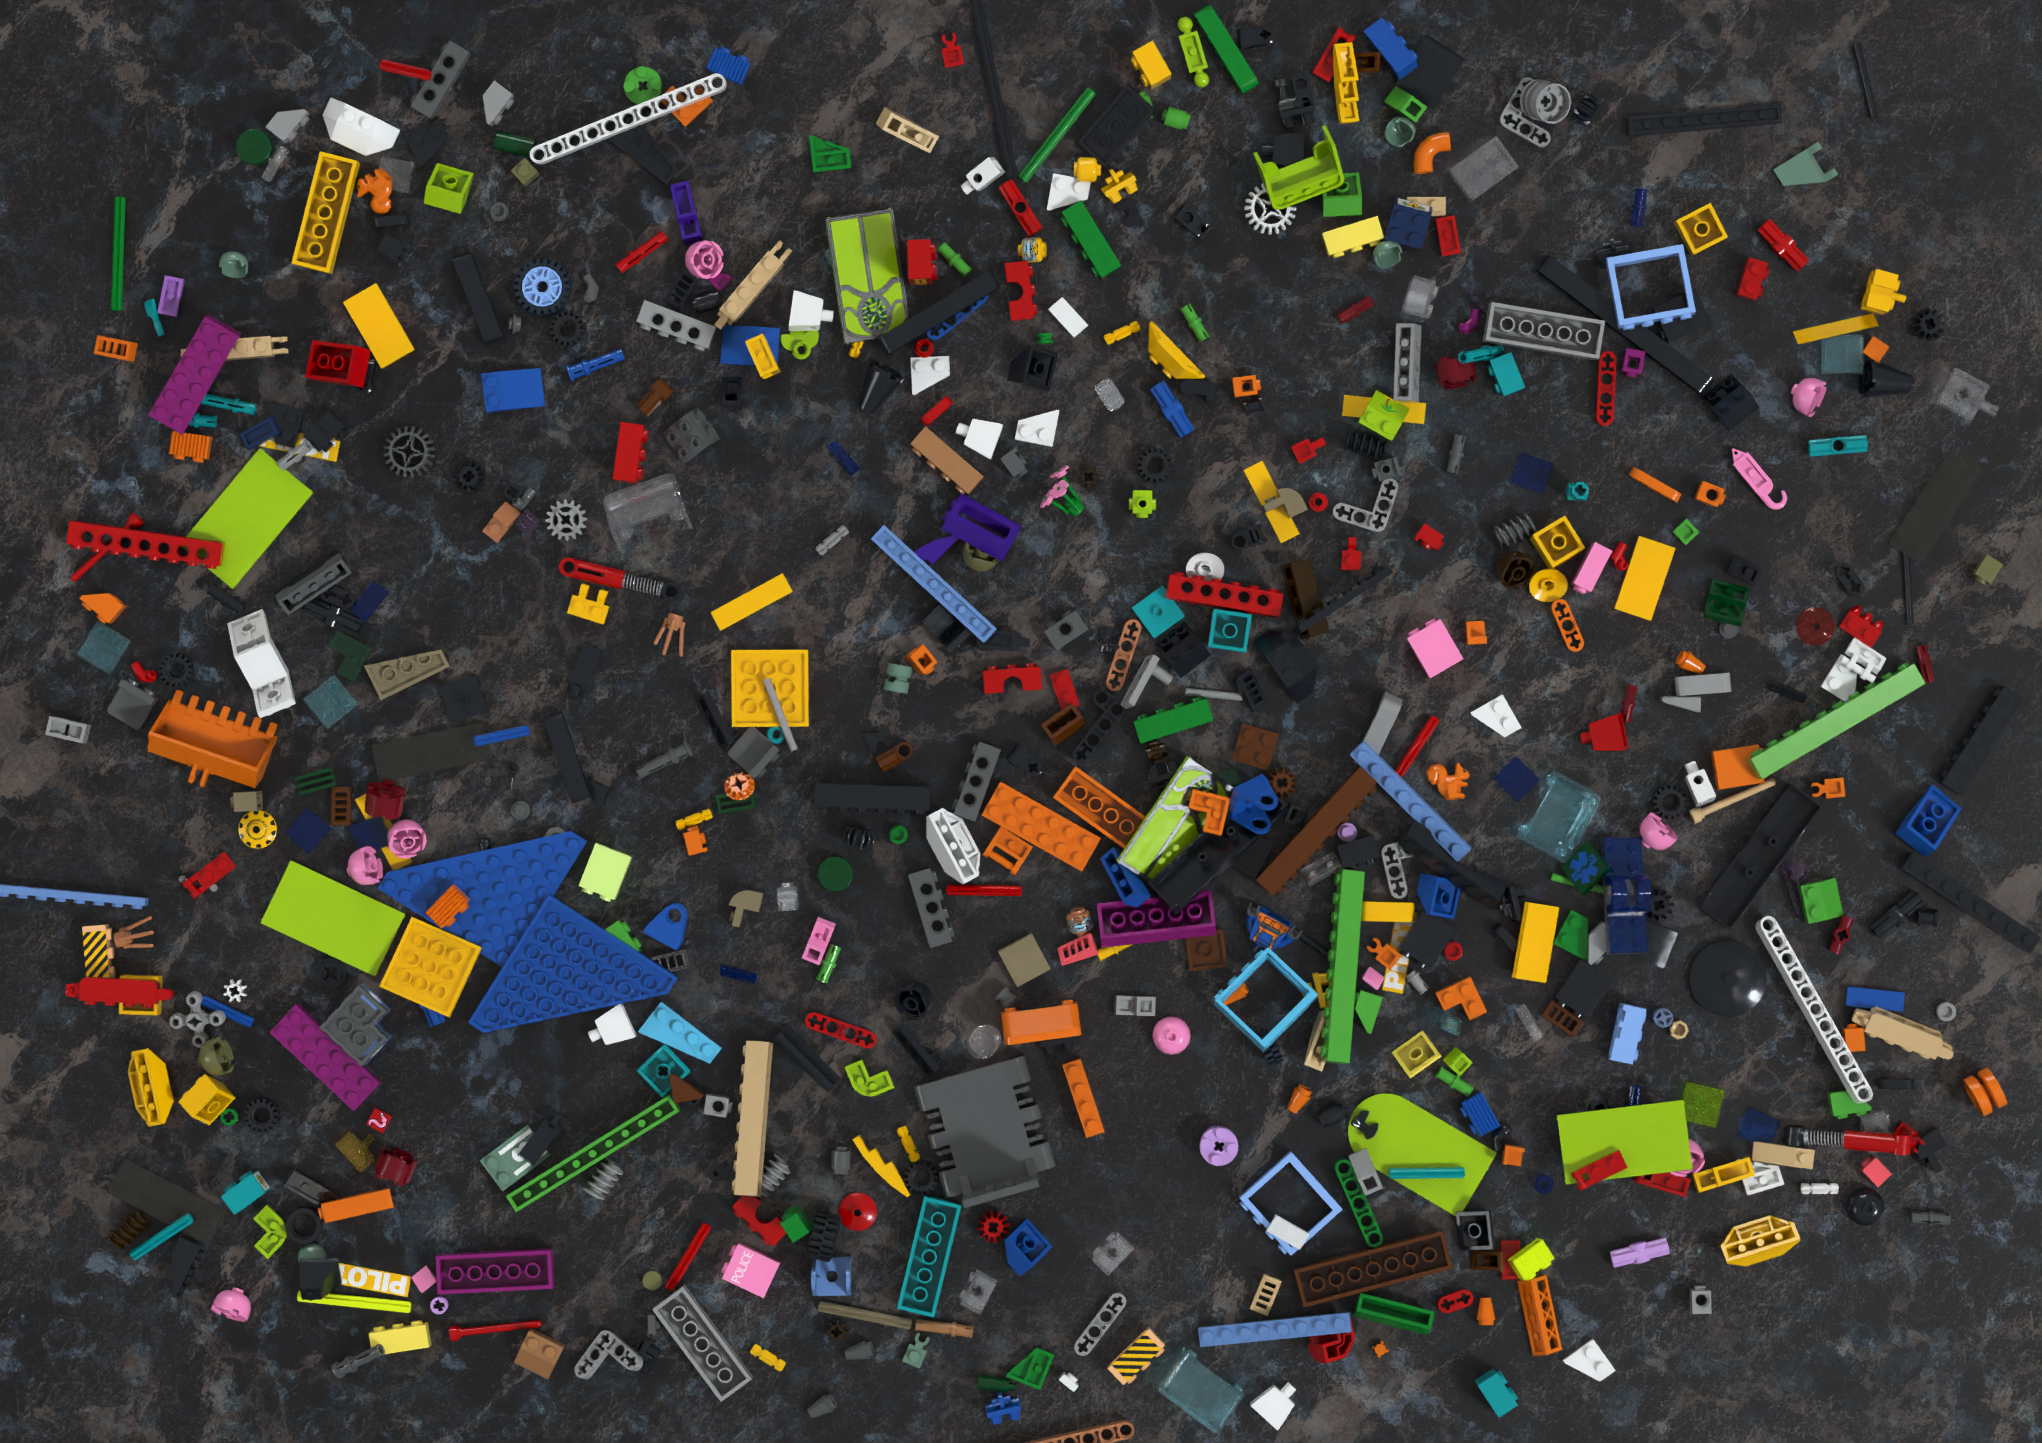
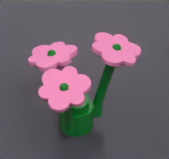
M1066 465L1050 475V478L1057 477V479L1062 478V480L1055 484L1053 489L1048 491L1040 507L1044 508L1045 505L1049 506L1051 503L1061 509L1066 515L1071 514L1073 517H1076L1083 511L1084 505L1065 477L1066 469L1069 468ZM1066 488H1068L1073 497H1069L1066 494ZM1063 496L1067 500L1064 504L1066 507L1054 501L1053 498Z

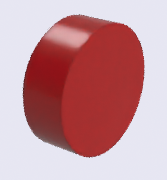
M1451 941L1448 942L1443 953L1447 959L1455 961L1462 956L1463 949L1459 943Z

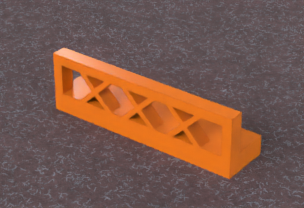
M1541 1275L1529 1281L1518 1280L1517 1283L1533 1356L1549 1355L1562 1350L1547 1275ZM1538 1281H1541L1542 1284L1541 1292L1538 1290ZM1543 1300L1545 1301V1304H1546L1545 1310L1542 1309V1301H1543ZM1547 1319L1549 1320V1323H1550L1549 1329L1546 1328V1320H1547ZM1551 1338L1553 1339L1555 1346L1553 1348L1550 1347L1549 1341Z

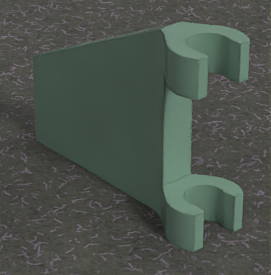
M1819 142L1773 169L1783 186L1827 182L1837 176L1838 173L1833 168L1824 174L1812 154L1822 149Z

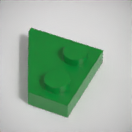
M809 135L813 173L852 169L849 148Z
M1570 910L1553 944L1586 961L1588 918Z
M1036 1347L1007 1373L1006 1377L1041 1390L1055 1354Z

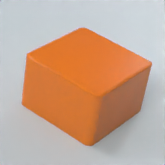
M1873 336L1865 345L1861 354L1869 359L1880 362L1889 346Z

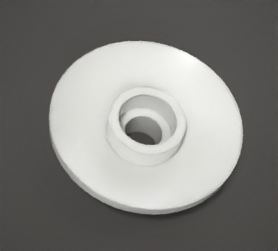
M1199 553L1191 557L1187 562L1186 574L1189 578H1192V575L1204 577L1203 580L1211 581L1212 578L1221 580L1224 575V564L1214 554Z

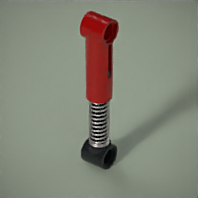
M564 558L559 564L560 572L567 577L617 589L626 587L627 589L630 588V590L633 588L636 591H643V593L646 591V593L656 594V596L672 602L677 601L682 595L681 587L674 582L658 581L657 583L656 580L653 582V580L649 581V579L646 580L643 577L639 578L638 576L637 578L636 575L634 577L633 575H626L624 570L574 558ZM567 562L574 564V570L570 573L564 569ZM583 568L595 571L597 576L579 572V570ZM671 586L677 589V594L674 597L667 595V589Z
M1800 1125L1785 1126V1146L1803 1147L1804 1144L1809 1145L1811 1143L1813 1145L1814 1143L1816 1145L1818 1143V1145L1821 1144L1822 1146L1824 1144L1825 1146L1828 1144V1146L1835 1145L1836 1147L1837 1145L1839 1147L1842 1145L1847 1150L1887 1152L1895 1155H1910L1911 1135L1906 1133L1887 1134L1845 1130L1844 1134L1843 1132L1840 1134L1839 1132L1833 1133L1832 1131L1831 1133L1829 1131L1826 1133V1131L1822 1132V1130L1821 1132H1815V1130L1812 1132V1130H1806L1804 1126Z

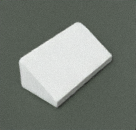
M1063 297L1048 309L1073 338L1088 326Z
M1276 1214L1266 1230L1299 1250L1310 1235L1305 1230Z

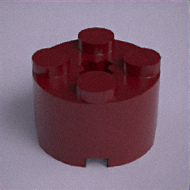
M1448 356L1440 358V362L1435 365L1440 389L1443 386H1446V389L1464 387L1471 380L1472 384L1477 382L1474 362L1462 364L1458 361V358L1451 359Z
M383 779L382 782L368 783L365 812L374 818H378L379 815L385 816L386 820L401 817L406 789L394 784V781L390 779Z
M388 1146L382 1147L374 1168L375 1176L379 1179L387 1178L392 1180V1183L397 1186L410 1183L418 1159H412L413 1155L402 1149L393 1147V1150H387Z

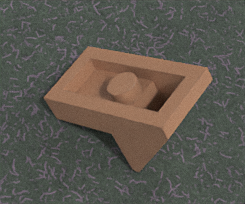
M506 501L492 515L493 518L482 532L496 543H499L521 512Z

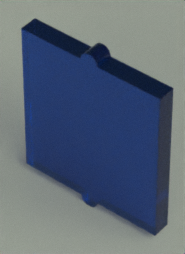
M1521 453L1518 464L1514 467L1515 473L1511 483L1544 493L1547 481L1550 480L1549 475L1553 463Z
M1516 756L1506 766L1504 765L1502 771L1494 778L1517 802L1526 793H1530V789L1540 780Z
M307 808L285 834L295 842L296 846L299 845L310 854L331 828L321 820V817H317Z
M379 815L378 818L373 817L350 826L354 837L353 842L356 843L358 849L371 846L373 849L378 850L388 846L387 831L389 829L386 828L382 816Z
M1749 1107L1745 1119L1741 1121L1742 1126L1737 1137L1751 1143L1753 1141L1772 1143L1773 1138L1777 1136L1775 1133L1781 1121Z

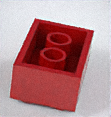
M312 340L305 378L323 383L363 388L371 350L355 345Z
M625 422L620 423L613 480L639 484V480L643 479L644 469L641 468V463L646 459L644 442H648L649 431L646 430V426Z

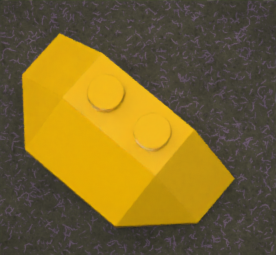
M1151 321L1149 323L1148 352L1151 354L1149 358L1156 365L1160 363L1164 368L1162 372L1169 379L1173 377L1177 380H1203L1205 375Z
M148 1048L133 1051L129 1062L128 1076L136 1110L146 1121L148 1127L164 1124L174 1102L166 1064Z
M1769 1215L1734 1226L1721 1244V1249L1727 1264L1749 1266L1784 1255L1801 1240L1794 1222H1788Z

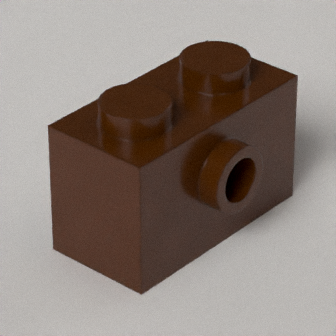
M1071 703L1041 724V727L1055 747L1086 724L1081 714Z

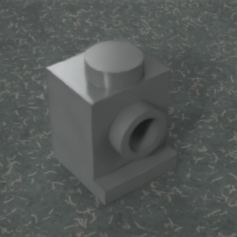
M1015 447L1000 458V460L1013 478L1016 476L1021 478L1028 472L1024 466L1027 463L1021 454L1018 456L1015 454L1018 452Z
M1397 457L1373 463L1374 467L1371 468L1373 478H1377L1378 482L1401 476ZM1384 466L1389 467L1388 473L1382 471Z

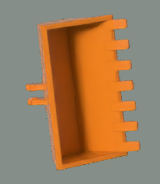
M176 690L173 699L168 700L149 731L148 752L191 767L192 770L188 780L191 784L196 779L197 771L200 770L203 771L202 778L200 779V787L203 788L209 774H215L256 788L264 776L272 749L278 737L274 735L278 725L271 722L267 732L259 730L262 719L254 717L251 727L245 726L243 723L246 713L240 711L234 722L227 719L231 710L230 707L223 706L220 716L212 714L214 702L207 701L205 709L202 711L196 709L199 701L198 696L192 695L187 706L180 703L183 691Z

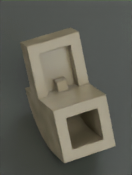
M1290 488L1276 490L1279 498L1276 499L1275 496L1264 500L1266 504L1262 506L1266 513L1283 505L1288 518L1308 510L1301 495Z
M743 890L732 897L729 905L736 907V910H732L729 921H733L732 926H741L744 909L760 912L763 892Z

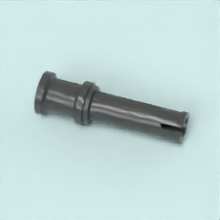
M685 740L683 744L675 748H669L668 752L636 767V771L642 779L672 763L678 764L679 760L688 756L692 757L694 754L690 745Z
M377 1344L354 1357L347 1356L343 1361L332 1364V1372L335 1377L341 1379L345 1374L357 1371L359 1366L383 1356L385 1349L381 1344Z

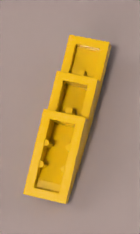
M1352 42L1334 44L1333 71L1339 124L1356 123L1359 121L1356 103L1359 101L1356 81L1359 79Z
M860 1134L854 1137V1143L873 1169L906 1197L910 1196L911 1193L905 1186V1182L893 1161L891 1160L885 1164L876 1147L869 1151Z

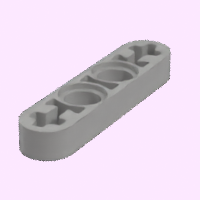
M1115 1292L1108 1298L1076 1340L1074 1349L1078 1355H1088L1126 1305V1298L1122 1293ZM1120 1296L1122 1297V1305L1117 1304L1114 1308L1117 1312L1114 1313L1112 1309L1106 1306L1109 1304L1112 1307L1114 1304L1113 1298ZM1104 1311L1110 1312L1112 1315L1111 1320L1107 1322L1102 1321L1101 1313ZM1093 1326L1100 1329V1334L1096 1337H1092L1089 1334V1329ZM1084 1335L1094 1341L1092 1344L1090 1341L1087 1343L1086 1351H1079L1078 1344H1083L1086 1341V1338L1083 1337Z

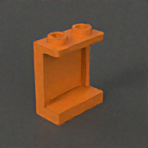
M1759 744L1711 751L1716 789L1765 783L1764 779L1756 778L1746 760L1751 757V752L1759 749Z

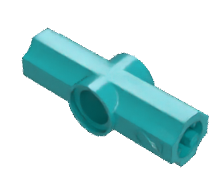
M1866 435L1808 440L1807 448L1809 457L1867 452L1868 442ZM1835 441L1841 442L1842 449L1840 451H1836L1833 448Z
M1576 482L1567 484V500H1587L1589 494L1587 483Z

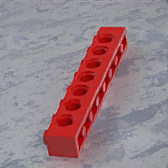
M76 520L69 521L66 544H70L71 548L83 549L84 546L91 547L90 551L102 552V549L110 550L109 554L121 555V552L129 553V557L140 558V555L148 556L149 560L159 561V558H166L169 563L186 561V565L197 566L200 563L205 564V568L216 569L217 566L222 565L225 542ZM86 531L90 532L93 536L91 542H87L84 539ZM105 534L110 535L112 538L110 545L103 542ZM124 537H128L131 540V545L128 548L122 544ZM143 540H147L150 543L149 550L142 549L141 542ZM161 543L169 545L168 553H163L160 550ZM181 545L188 548L186 556L181 555L179 552ZM200 548H204L208 553L205 559L200 558L198 555Z

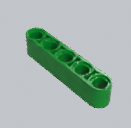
M1209 4L1194 13V18L1240 92L1244 94L1257 86L1259 82L1212 6Z
M1340 1158L1334 1165L1336 1174L1365 1241L1370 1247H1378L1383 1241L1381 1231L1352 1164L1346 1158ZM1340 1163L1348 1164L1349 1167L1346 1172L1338 1170ZM1349 1180L1356 1182V1187L1353 1190L1346 1188V1183ZM1356 1198L1364 1200L1363 1205L1359 1208L1353 1205ZM1365 1215L1371 1217V1222L1368 1225L1361 1223V1219ZM1372 1233L1379 1235V1239L1375 1243L1370 1242L1368 1239Z

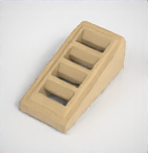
M1263 1273L1250 1309L1268 1316L1282 1280ZM1265 1281L1274 1284L1275 1287L1272 1288L1264 1285ZM1264 1288L1266 1290H1269L1272 1292V1294L1269 1295L1267 1293L1262 1292V1289ZM1259 1296L1269 1298V1302L1259 1299ZM1259 1302L1267 1307L1266 1309L1258 1307L1256 1303Z

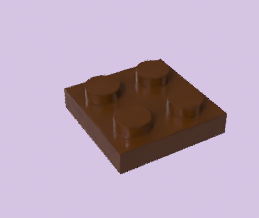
M1242 723L1232 760L1269 771L1279 734Z
M1216 929V935L1185 938L1189 972L1228 967L1223 929Z

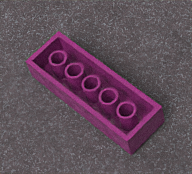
M207 314L148 416L183 435L241 333Z
M1212 891L1201 892L1177 915L1158 897L1148 898L1138 907L1126 905L1123 901L1097 904L1102 948L1216 935Z
M299 1003L295 1004L269 1033L347 1106L355 1111L383 1081L366 1065L361 1067L354 1058H351L340 1045H337L326 1032L319 1028L322 1024Z
M553 1248L437 1254V1294L553 1289L555 1287Z

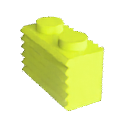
M1536 1238L1509 1258L1507 1262L1519 1279L1529 1281L1536 1276L1537 1271L1549 1267L1551 1261L1554 1260V1256L1543 1239Z

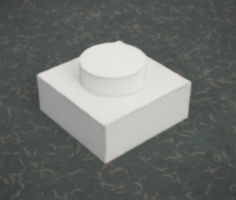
M1063 1372L1060 1375L1059 1381L1074 1392L1078 1388V1379L1073 1374Z

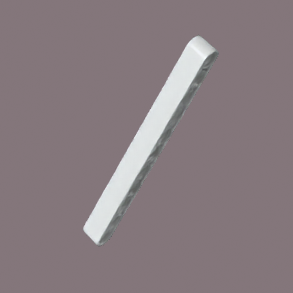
M712 74L537 145L531 149L530 158L536 164H546L721 93L726 89L727 82L721 74ZM717 78L722 79V86L714 88L712 85L713 81ZM700 85L705 88L704 93L696 95L695 88ZM678 94H687L686 101L678 102ZM662 100L669 101V107L665 110L659 108V103ZM645 107L651 108V114L648 117H643L641 114L642 109ZM628 114L633 115L632 123L625 124L624 117ZM611 121L614 122L616 125L615 129L607 131L606 124ZM596 129L598 131L597 136L593 139L589 138V130ZM573 136L580 138V142L576 146L570 144V139ZM556 143L562 145V150L559 153H554L552 150L553 145ZM539 150L543 151V159L536 160L535 153Z
M1771 916L1759 919L1756 923L1757 933L1849 1096L1857 1104L1868 1102L1873 1096L1872 1089L1775 918ZM1764 921H1766V922L1769 923V925H1770V929H1769V930L1764 929V927H1763V922H1764ZM1773 938L1778 939L1779 947L1773 945ZM1783 955H1786L1788 957V964H1785L1782 961ZM1792 972H1796L1798 974L1797 981L1792 979ZM1802 988L1807 990V998L1801 995ZM1812 1005L1817 1008L1816 1015L1810 1010ZM1821 1022L1826 1024V1032L1821 1030ZM1831 1039L1836 1042L1835 1049L1830 1046ZM1840 1056L1846 1059L1845 1065L1839 1062ZM1850 1073L1855 1075V1082L1849 1080ZM1859 1090H1863V1091H1864V1093H1865V1098H1864V1099H1861V1098L1859 1097V1095H1858Z

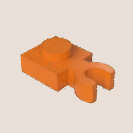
M1843 777L1823 779L1824 785L1816 782L1810 784V786L1818 787V792L1811 794L1812 797H1819L1822 793H1825V798L1845 797Z
M1373 938V941L1377 943V947L1373 949L1371 946H1367V949L1370 952H1376L1378 955L1375 959L1387 969L1392 970L1402 957V954L1388 943L1383 947L1378 938Z

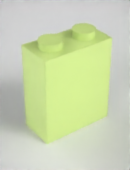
M595 843L579 886L583 887L581 891L591 895L593 892L600 894L599 898L608 902L611 899L615 900L632 856L600 843Z

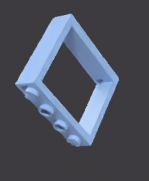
M1683 244L1606 259L1618 329L1631 330L1635 328L1634 326L1641 324L1642 327L1654 325L1653 322L1661 321V324L1673 322L1674 318L1686 320L1692 318L1691 315L1695 314L1696 310ZM1678 256L1688 307L1624 319L1614 267Z
M1289 1151L1239 1196L1242 1200L1240 1205L1246 1211L1251 1210L1254 1214L1252 1218L1259 1226L1263 1224L1268 1228L1270 1222L1248 1198L1290 1162L1332 1209L1308 1231L1310 1235L1305 1241L1306 1243L1343 1209L1298 1158ZM1265 1231L1272 1240L1274 1238L1277 1239L1280 1243L1278 1247L1284 1254L1288 1252L1292 1255L1298 1250Z

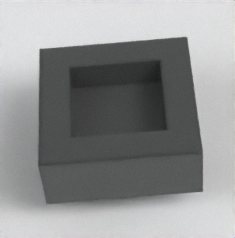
M649 1313L648 1334H656L657 1329L661 1327V1321L655 1313Z

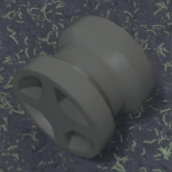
M1008 986L1004 987L994 997V1000L999 1002L1003 1009L1007 1008L1018 997L1009 991L1010 988Z

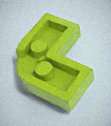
M863 1060L845 1066L852 1087L864 1096H876L895 1088L888 1070L869 1077Z
M267 1204L254 1217V1220L267 1232L254 1247L269 1259L284 1243L287 1232L285 1221Z

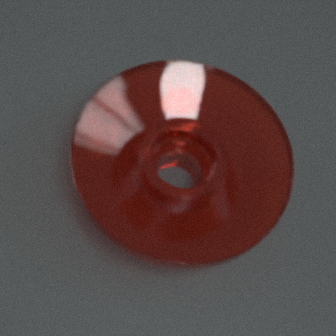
M1812 607L1803 611L1796 622V631L1799 638L1806 644L1813 646L1826 643L1832 637L1835 629L1834 620L1830 613L1818 607ZM1814 623H1818L1820 625V628L1818 630H1815L1813 628Z

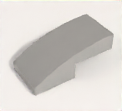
M1115 995L1114 1014L1155 1016L1156 997Z

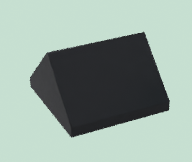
M1483 1208L1456 1212L1460 1250L1495 1249L1491 1210Z

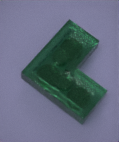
M338 630L329 646L334 651L346 656L337 674L355 682L372 647Z

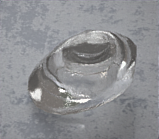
M989 1024L977 1027L967 1041V1049L971 1056L976 1059H987L992 1056L999 1048L1001 1042L999 1030Z

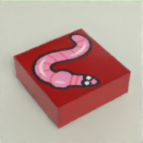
M375 1107L366 1125L383 1134L393 1116Z

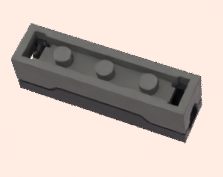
M336 550L274 593L277 602L287 615H290L352 572L348 562L339 550Z

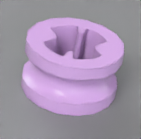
M442 1296L435 1297L430 1304V1308L435 1314L444 1313L449 1306L447 1299ZM437 1300L440 1303H444L443 1310L435 1308L434 1304H437Z

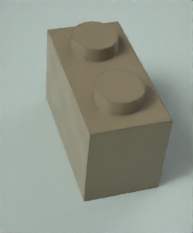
M262 791L233 793V796L230 798L231 808H234V812L263 810Z

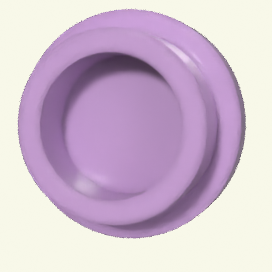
M1344 823L1340 825L1338 836L1342 841L1350 842L1355 839L1357 829L1353 824Z

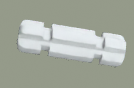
M1802 1183L1800 1191L1802 1194H1838L1839 1186L1836 1183H1830L1829 1185L1827 1183H1811V1185L1809 1183Z

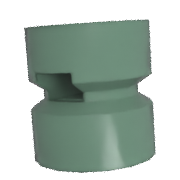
M888 663L886 674L889 677L885 679L884 690L908 694L909 683L907 679L911 678L912 667Z

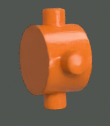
M1380 1341V1343L1372 1346V1349L1375 1350L1379 1358L1389 1351V1349H1386L1384 1341Z

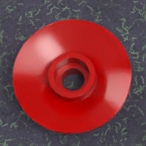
M864 1193L849 1194L842 1200L839 1206L841 1222L848 1229L854 1231H862L869 1228L877 1216L875 1202ZM854 1210H861V1215L856 1216Z

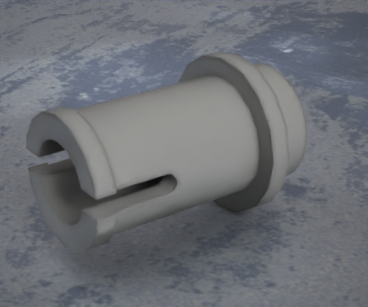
M1413 970L1406 976L1407 982H1410L1419 995L1428 990L1429 986L1419 976V971Z

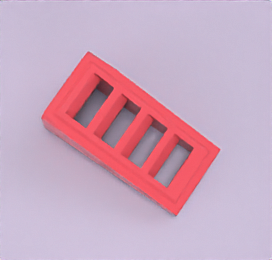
M1092 933L1083 935L1057 948L1062 966L1098 955ZM1071 949H1075L1076 954L1072 955ZM1065 951H1068L1069 957L1067 958L1064 955Z

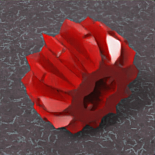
M990 1210V1217L983 1213L982 1215L985 1220L978 1219V1222L984 1226H978L977 1230H984L980 1234L981 1238L986 1234L988 1235L986 1242H989L990 1238L993 1237V1242L997 1243L996 1236L1004 1240L1001 1232L1004 1234L1009 1233L1003 1227H1008L1010 1224L1008 1222L1003 1223L1007 1219L1006 1215L999 1218L1000 1211L997 1212L996 1216H993V1210ZM993 1222L994 1224L996 1222L998 1224L997 1230H989V1223Z

